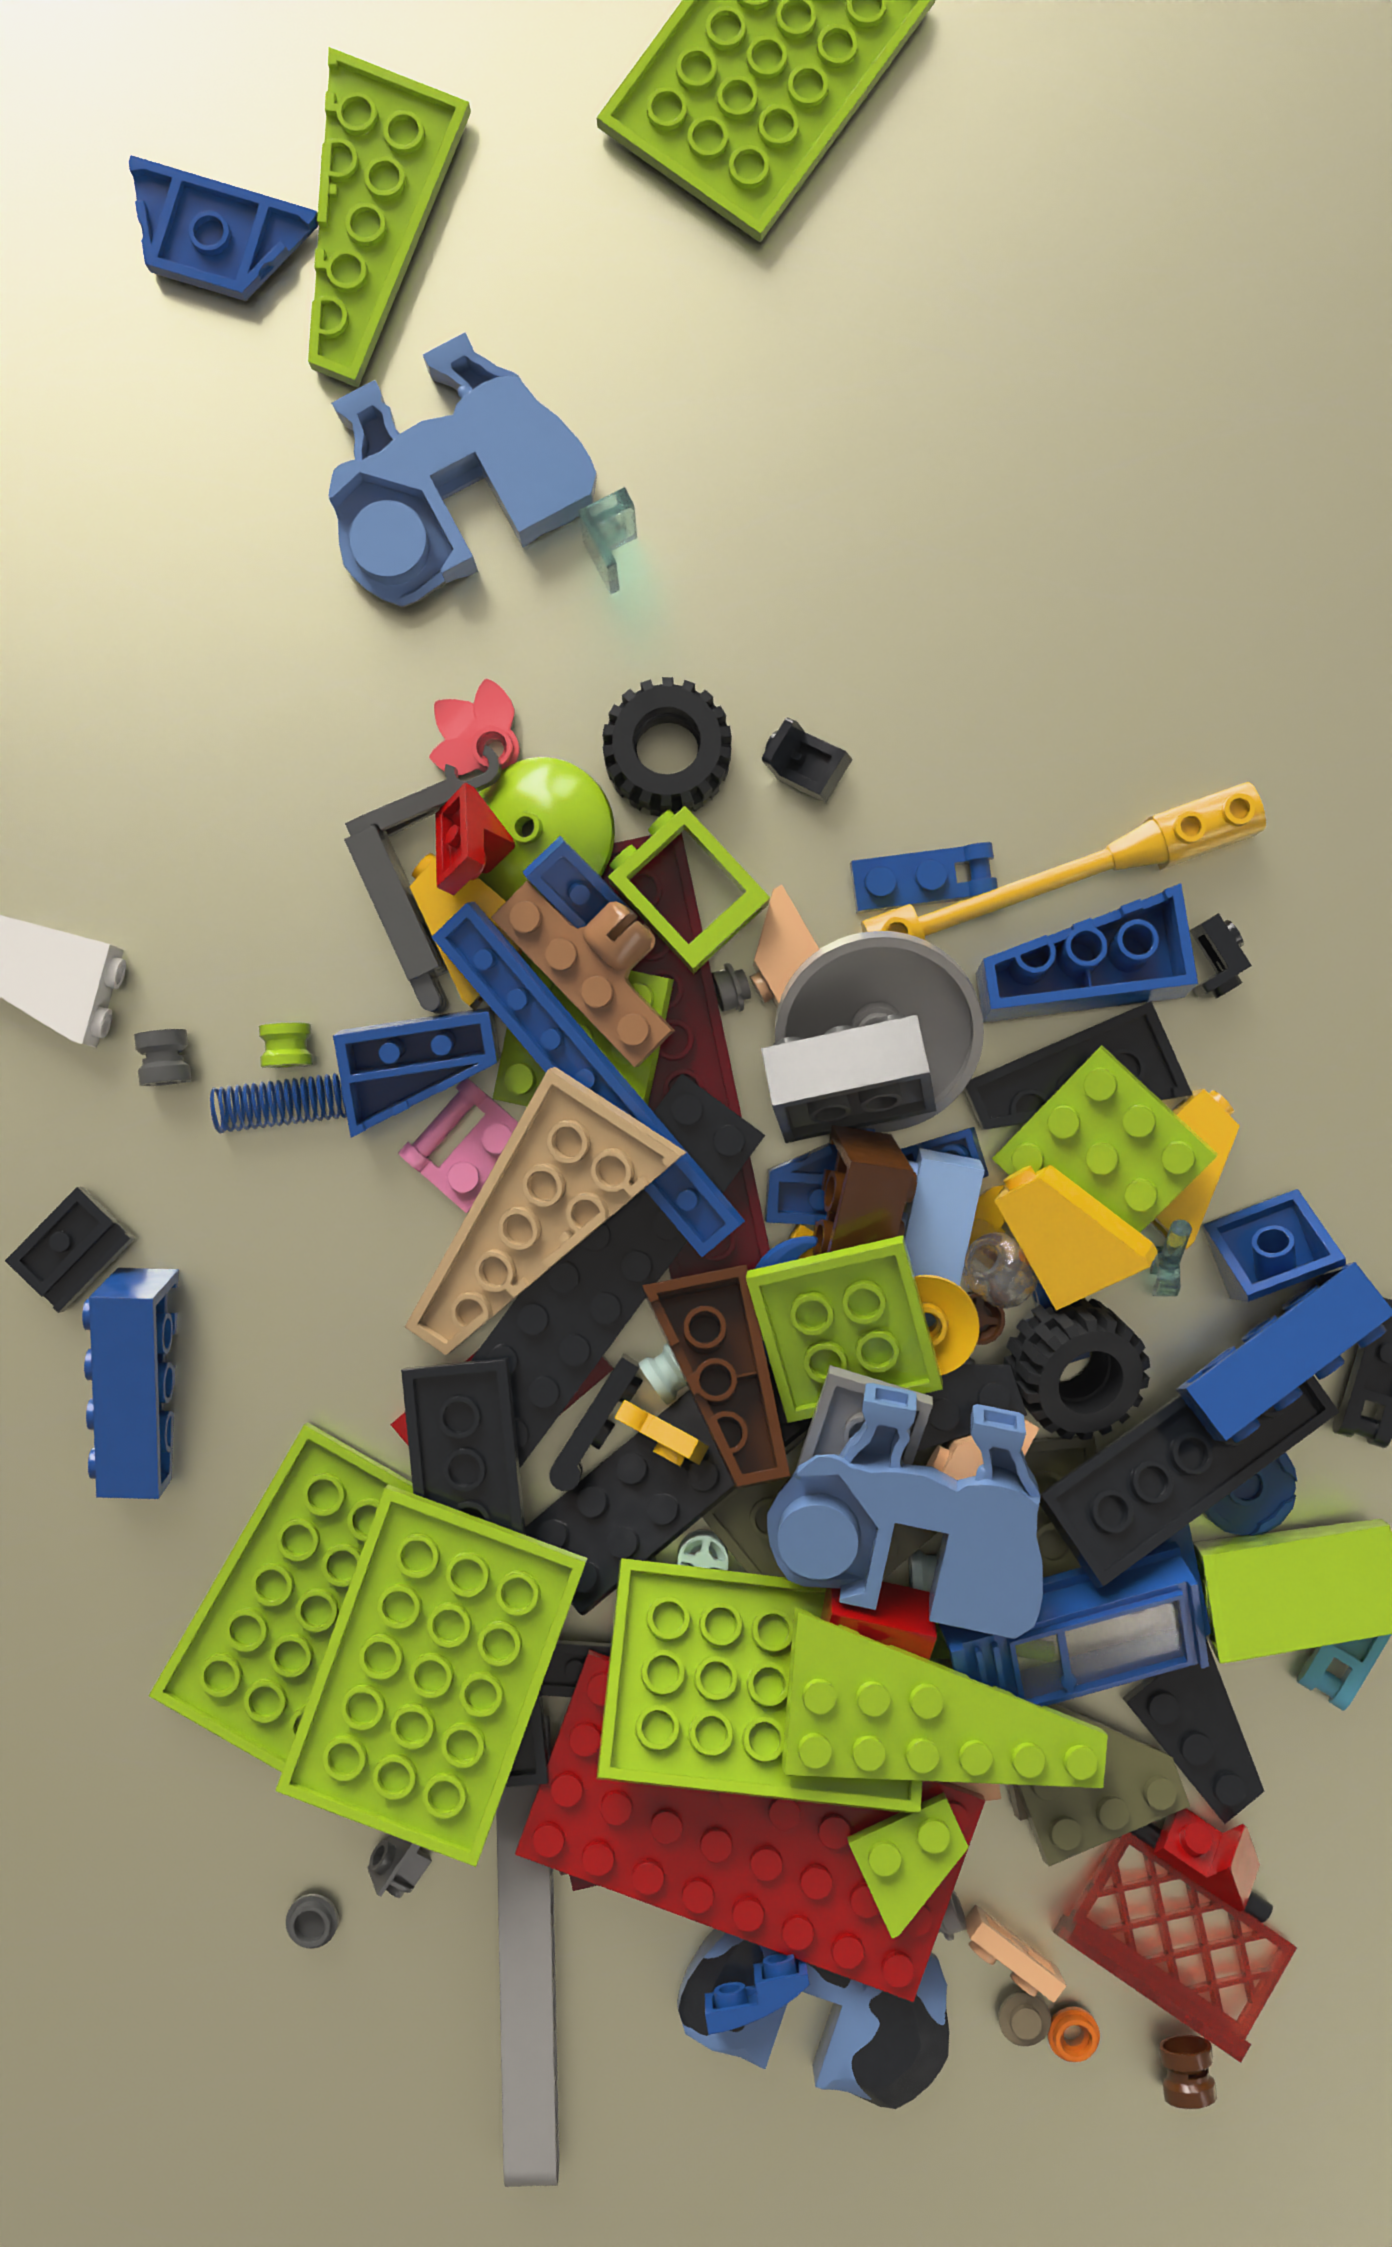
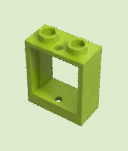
M684 806L676 814L670 809L663 813L648 829L652 836L638 849L633 845H629L610 863V867L614 871L608 876L610 885L694 974L769 905L770 897L689 809ZM683 830L693 838L744 893L690 944L680 936L629 881Z

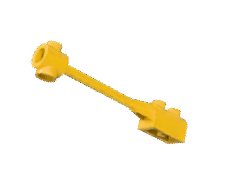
M1245 782L1151 816L1141 826L1109 844L1105 850L920 917L917 916L911 904L861 921L862 932L893 931L926 940L925 936L1110 869L1122 870L1158 864L1159 869L1162 870L1256 836L1266 828L1264 807L1255 787L1250 782Z

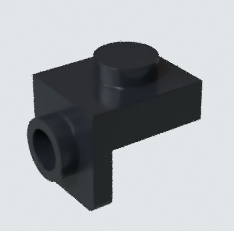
M789 717L785 718L779 730L770 736L762 756L763 763L779 781L827 803L853 760L845 750L806 733L796 720Z
M1218 913L1189 930L1216 974L1192 989L1196 997L1211 991L1216 999L1243 983L1238 974L1252 965L1240 948L1244 945V941L1240 932L1231 921H1223Z

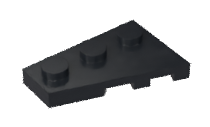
M962 1364L956 1370L942 1375L943 1390L924 1393L933 1396V1407L917 1451L971 1434L970 1417L972 1407L976 1404L1020 1412L1027 1416L1011 1366Z
M1206 1639L1209 1667L1201 1668L1199 1664L1146 1678L1122 1699L1166 1753L1173 1757L1175 1764L1223 1823L1226 1824L1265 1791Z

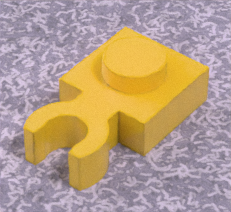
M626 1400L623 1401L615 1416V1419L656 1441L657 1444L653 1452L678 1466L682 1465L685 1458L700 1465L709 1448L700 1440Z

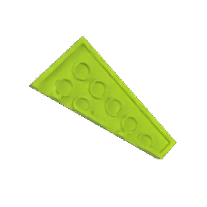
M328 47L327 64L329 67L328 91L325 93L324 110L326 113V124L321 154L317 216L319 232L318 247L315 249L314 268L316 278L314 300L311 307L308 363L312 370L358 388L471 114L469 101Z
M794 1608L782 1770L785 1775L1084 1788L1104 1787L1108 1735L1102 1728L1047 1706L1036 1705L1014 1696L1009 1691L994 1685L991 1687L969 1678L966 1674L891 1644L890 1646L860 1635L858 1631L839 1624L838 1626L822 1620L800 1608Z

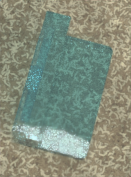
M625 487L578 510L583 543L610 595L620 590L617 563L611 551L637 538L635 505Z

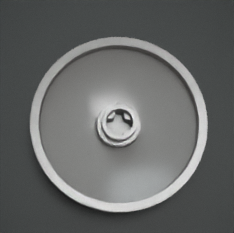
M893 931L862 932L843 937L824 946L811 955L793 974L783 991L777 1008L775 1042L786 1037L806 1039L824 1035L827 1030L842 1025L854 1028L875 1024L880 1018L892 1014H902L906 1017L918 1016L937 1111L855 1129L867 1127L874 1128L875 1132L896 1131L912 1127L934 1117L962 1093L971 1080L981 1056L984 1036L983 1017L976 993L969 978L954 959L942 949L926 940L906 933Z

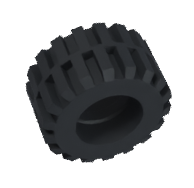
M662 677L663 684L654 686L651 679L641 682V690L636 693L631 688L622 695L623 702L620 706L614 704L608 713L609 723L608 725L604 724L602 734L604 741L602 748L609 779L615 785V790L622 798L626 796L634 808L641 811L642 807L650 810V815L659 817L662 815V812H666L669 809L676 814L684 806L687 808L692 807L693 811L703 807L705 799L708 797L713 799L719 792V785L722 781L725 782L731 761V729L726 724V714L721 705L716 707L713 704V696L708 691L697 692L695 690V683L684 680L683 686L675 685L673 677ZM662 723H674L689 730L696 738L698 744L697 757L693 763L686 769L673 774H660L645 767L638 758L637 743L649 728Z
M1083 1298L1057 1311L1052 1303L1046 1309L1040 1304L1031 1310L1034 1316L1028 1322L1022 1318L1016 1326L1020 1331L1017 1337H1010L1006 1347L1012 1355L1004 1357V1365H1010L1024 1407L1045 1430L1051 1434L1056 1431L1064 1439L1071 1440L1076 1434L1081 1440L1092 1439L1095 1431L1105 1435L1113 1431L1112 1424L1118 1420L1123 1424L1130 1418L1127 1413L1132 1406L1138 1408L1143 1400V1397L1139 1394L1140 1389L1148 1388L1150 1377L1144 1371L1150 1368L1149 1357L1143 1352L1146 1347L1142 1340L1111 1309L1093 1298L1089 1301ZM1093 1351L1089 1365L1079 1376L1070 1381L1059 1383L1064 1369L1073 1359L1081 1354Z

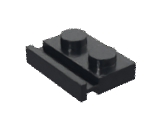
M76 1187L5 1262L41 1297L44 1296L53 1305L52 1308L56 1312L60 1313L64 1312L135 1237L118 1224L119 1221L84 1187Z

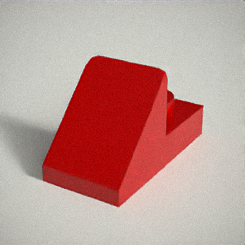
M466 782L435 813L437 888L454 896L470 880L477 879L481 873L487 874L491 872L515 848V842L477 790Z
M1185 1808L1166 1817L1153 1854L1237 1911L1245 1910L1260 1863L1248 1828L1244 1824L1222 1833Z

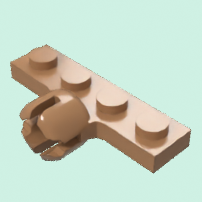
M527 880L491 917L634 1067H639L675 1031L632 987L628 979L630 971L655 946V937L646 924L642 925L639 921H636L638 916L629 907L617 901L609 902L586 926L577 928Z

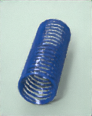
M334 1072L332 1077L333 1090L337 1105V1115H335L333 1110L332 1083L330 1076L326 1073L324 1084L329 1116H327L325 1111L324 1085L319 1074L316 1077V1086L312 1076L308 1078V1087L306 1079L301 1077L300 1088L298 1080L293 1078L292 1089L289 1080L285 1079L284 1091L280 1080L276 1081L275 1087L273 1082L269 1080L267 1088L265 1083L261 1081L259 1090L257 1084L253 1082L251 1091L249 1085L245 1083L243 1092L241 1086L237 1084L235 1086V1093L230 1085L226 1091L223 1087H220L219 1090L213 1087L210 1093L212 1121L216 1131L221 1134L225 1133L226 1130L233 1132L234 1129L241 1131L242 1128L245 1130H249L250 1127L257 1129L258 1126L265 1128L267 1124L273 1127L275 1123L281 1126L283 1122L289 1125L291 1121L294 1124H298L299 1120L302 1123H306L307 1120L310 1122H314L315 1119L322 1121L323 1118L330 1120L332 1116L335 1119H338L340 1115L346 1118L342 1085L340 1089L339 1077ZM214 1092H216L219 1102L221 1126L215 1111ZM341 1092L345 1114L343 1113L341 1108ZM230 1093H231V1097H232L233 1112H232V1107H231ZM222 1094H223V1098H224L225 1114H224V1107H223V1102H222ZM317 1094L321 1108V1117L317 1113ZM309 1097L313 1110L312 1118L309 1114ZM301 1099L305 1111L304 1119L301 1116ZM293 1101L297 1113L296 1121L293 1117ZM285 1103L289 1114L288 1122L285 1118ZM277 1105L281 1116L280 1122L277 1120ZM269 1107L273 1117L272 1123L269 1121ZM261 1109L265 1119L264 1124L261 1123ZM253 1110H254L255 1118H256V1120H257L256 1125H254L253 1122H252V1121H253ZM245 1112L248 1119V1126H246L244 1123ZM237 1114L240 1121V1127H238L236 1124ZM229 1116L232 1122V1128L228 1126Z

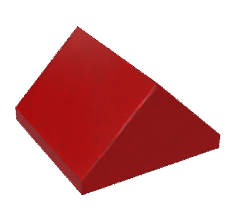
M882 1581L876 1610L840 1603V1589L826 1588L821 1615L822 1620L838 1626L839 1624L858 1631L860 1635L888 1646L891 1644L930 1660L937 1639L936 1622L929 1621L930 1592Z

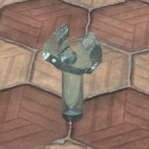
M1185 1220L1173 1221L1164 1246H1155L1158 1254L1150 1267V1274L1157 1275L1152 1292L1153 1296L1176 1297L1179 1294L1181 1287L1180 1262L1192 1231L1191 1225Z

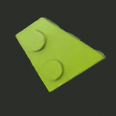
M944 1792L921 1802V1813L900 1812L847 1837L850 1848L892 1939L902 1933L969 1848Z

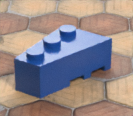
M491 1007L344 1029L334 1034L333 1040L350 1137L352 1138L432 1095L440 1093L496 1064L501 1058L494 1012Z

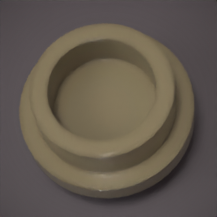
M1019 1991L1011 1994L1003 2001L999 2009L998 2021L1002 2033L1010 2042L1018 2046H1032L1042 2041L1048 2034L1051 2026V2015L1045 2001L1040 1996L1036 1995L1033 1997L1025 1991Z

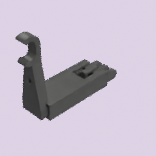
M485 745L483 756L489 761V767L485 773L468 781H461L458 778V770L446 764V780L345 823L350 837L345 838L344 841L408 981H410L421 1007L436 1014L445 1012L449 1005L446 994L438 979L439 976L449 971L435 941L431 938L432 934L409 887L410 883L388 836H392L435 814L465 782L473 786L477 792L495 784L501 775L502 765L498 755L487 745Z

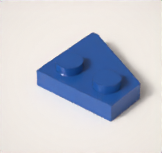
M865 1127L861 1129L875 1132L874 1128ZM827 1143L768 1169L765 1221L767 1223L815 1225V1221L820 1219L826 1220L827 1212L824 1208L825 1191L821 1190L824 1169L835 1170L838 1152L835 1145Z

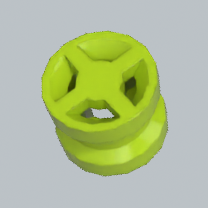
M274 1023L260 1025L259 1037L265 1041V1052L260 1057L261 1067L292 1068L313 1065V1057L307 1050L306 1041L311 1035V1024Z

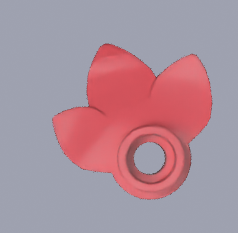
M484 679L477 690L474 704L457 699L438 700L434 703L436 724L445 740L433 749L429 758L441 770L445 772V765L448 764L458 770V776L469 774L478 769L485 773L488 770L489 761L483 756L485 745L489 746L492 742H501L504 746V751L499 757L502 770L518 761L520 745L516 735L511 731L515 709L511 699L497 683Z

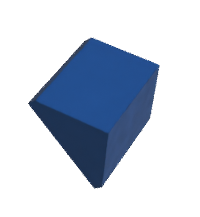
M1298 1189L1203 1224L1206 1239L1230 1299L1250 1302L1346 1265L1345 1256Z

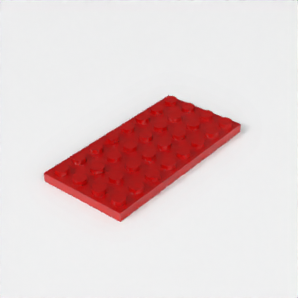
M589 1649L547 1764L549 1782L548 1784H540L515 1855L787 1956L794 1954L795 1959L914 2002L967 1851L902 1933L892 1939L850 1848L847 1837L900 1812L596 1779L609 1656ZM922 1781L921 1802L944 1792L969 1847L986 1801L984 1796L950 1782Z

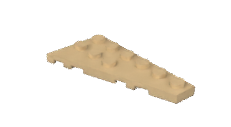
M556 1067L548 1069L407 1321L405 1328L444 1355H448L687 1152Z

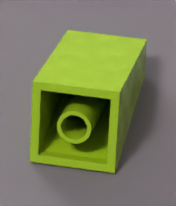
M1382 1519L1193 1542L1211 1633L1208 1635L1209 1643L1220 1664L1392 1634V1531L1390 1525Z

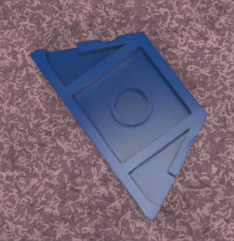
M130 155L129 170L133 176L137 199L135 201L137 219L143 235L141 243L144 262L150 273L247 301L318 227L317 210Z

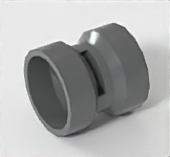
M164 1029L134 1034L136 1051L141 1055H146V1058L142 1059V1066L138 1070L139 1086L172 1085L192 1081L190 1065L184 1061L183 1055H179V1052L184 1051L188 1046L187 1030Z

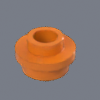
M1066 2007L1052 2016L1047 2038L1051 2049L1058 2057L1069 2062H1081L1087 2060L1096 2051L1100 2041V2031L1094 2017L1088 2011L1079 2007ZM1076 2025L1081 2028L1079 2036L1075 2039L1064 2037V2032L1068 2027Z

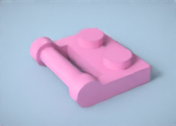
M469 1078L461 1081L456 1086L459 1092L413 1144L408 1141L398 1152L408 1164L427 1178L465 1213H468L518 1124L515 1118ZM474 1105L485 1113L484 1117L438 1167L428 1158L429 1155Z

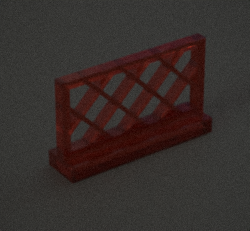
M1131 1832L1115 1838L1069 1917L1063 1914L1053 1933L1241 2063L1251 2046V2043L1245 2039L1297 1947L1244 1910L1241 1912L1237 1911L1153 1854L1154 1848ZM1130 1845L1143 1854L1148 1877L1122 1882L1118 1863ZM1155 1863L1168 1872L1157 1874ZM1111 1876L1113 1885L1105 1886ZM1179 1879L1186 1884L1190 1906L1165 1912L1159 1884ZM1150 1886L1156 1914L1130 1920L1124 1892ZM1197 1892L1210 1900V1902L1200 1904ZM1115 1894L1121 1922L1100 1927L1087 1918L1098 1897ZM1223 1909L1228 1913L1233 1935L1208 1941L1202 1913ZM1193 1916L1198 1944L1173 1949L1167 1921ZM1240 1922L1253 1931L1242 1933ZM1158 1924L1164 1951L1142 1956L1137 1952L1132 1929ZM1123 1932L1126 1944L1112 1934ZM1265 1938L1278 1947L1267 1967L1256 1970L1250 1969L1245 1943ZM1235 1945L1241 1973L1216 1979L1210 1951ZM1201 1953L1207 1981L1185 1986L1180 1982L1175 1959ZM1166 1961L1168 1973L1155 1964ZM1260 1979L1256 1987H1254L1253 1981ZM1243 1983L1247 2003L1238 2019L1235 2020L1223 2012L1219 1989ZM1209 1991L1211 2003L1201 1997L1199 1993Z

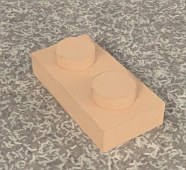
M975 1904L965 1918L966 1930L971 1939L968 1943L970 1948L987 1963L994 1965L998 1960L1013 1971L1010 1977L1029 1995L1035 1997L1040 1992L1054 2003L1066 1988L1058 1967Z

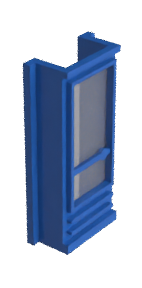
M1176 1541L1156 1547L1104 1587L1096 1588L1082 1567L1044 1577L1043 1597L1035 1626L1016 1639L937 1623L949 1650L953 1670L966 1674L969 1678L991 1687L994 1685L1009 1691L1014 1696L1039 1706H1049L1195 1664H1199L1201 1668L1209 1667L1199 1585L1181 1557L1180 1547Z

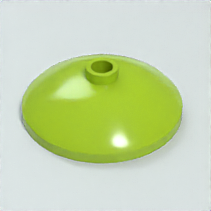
M529 758L504 768L495 784L481 790L480 796L515 842V848L491 872L487 874L481 873L478 877L505 901L528 880L522 871L559 836L600 877L602 876L613 851L615 836L614 818L605 793L599 784L585 771L567 761L556 758ZM533 820L534 830L532 834L524 837L522 834L524 823Z

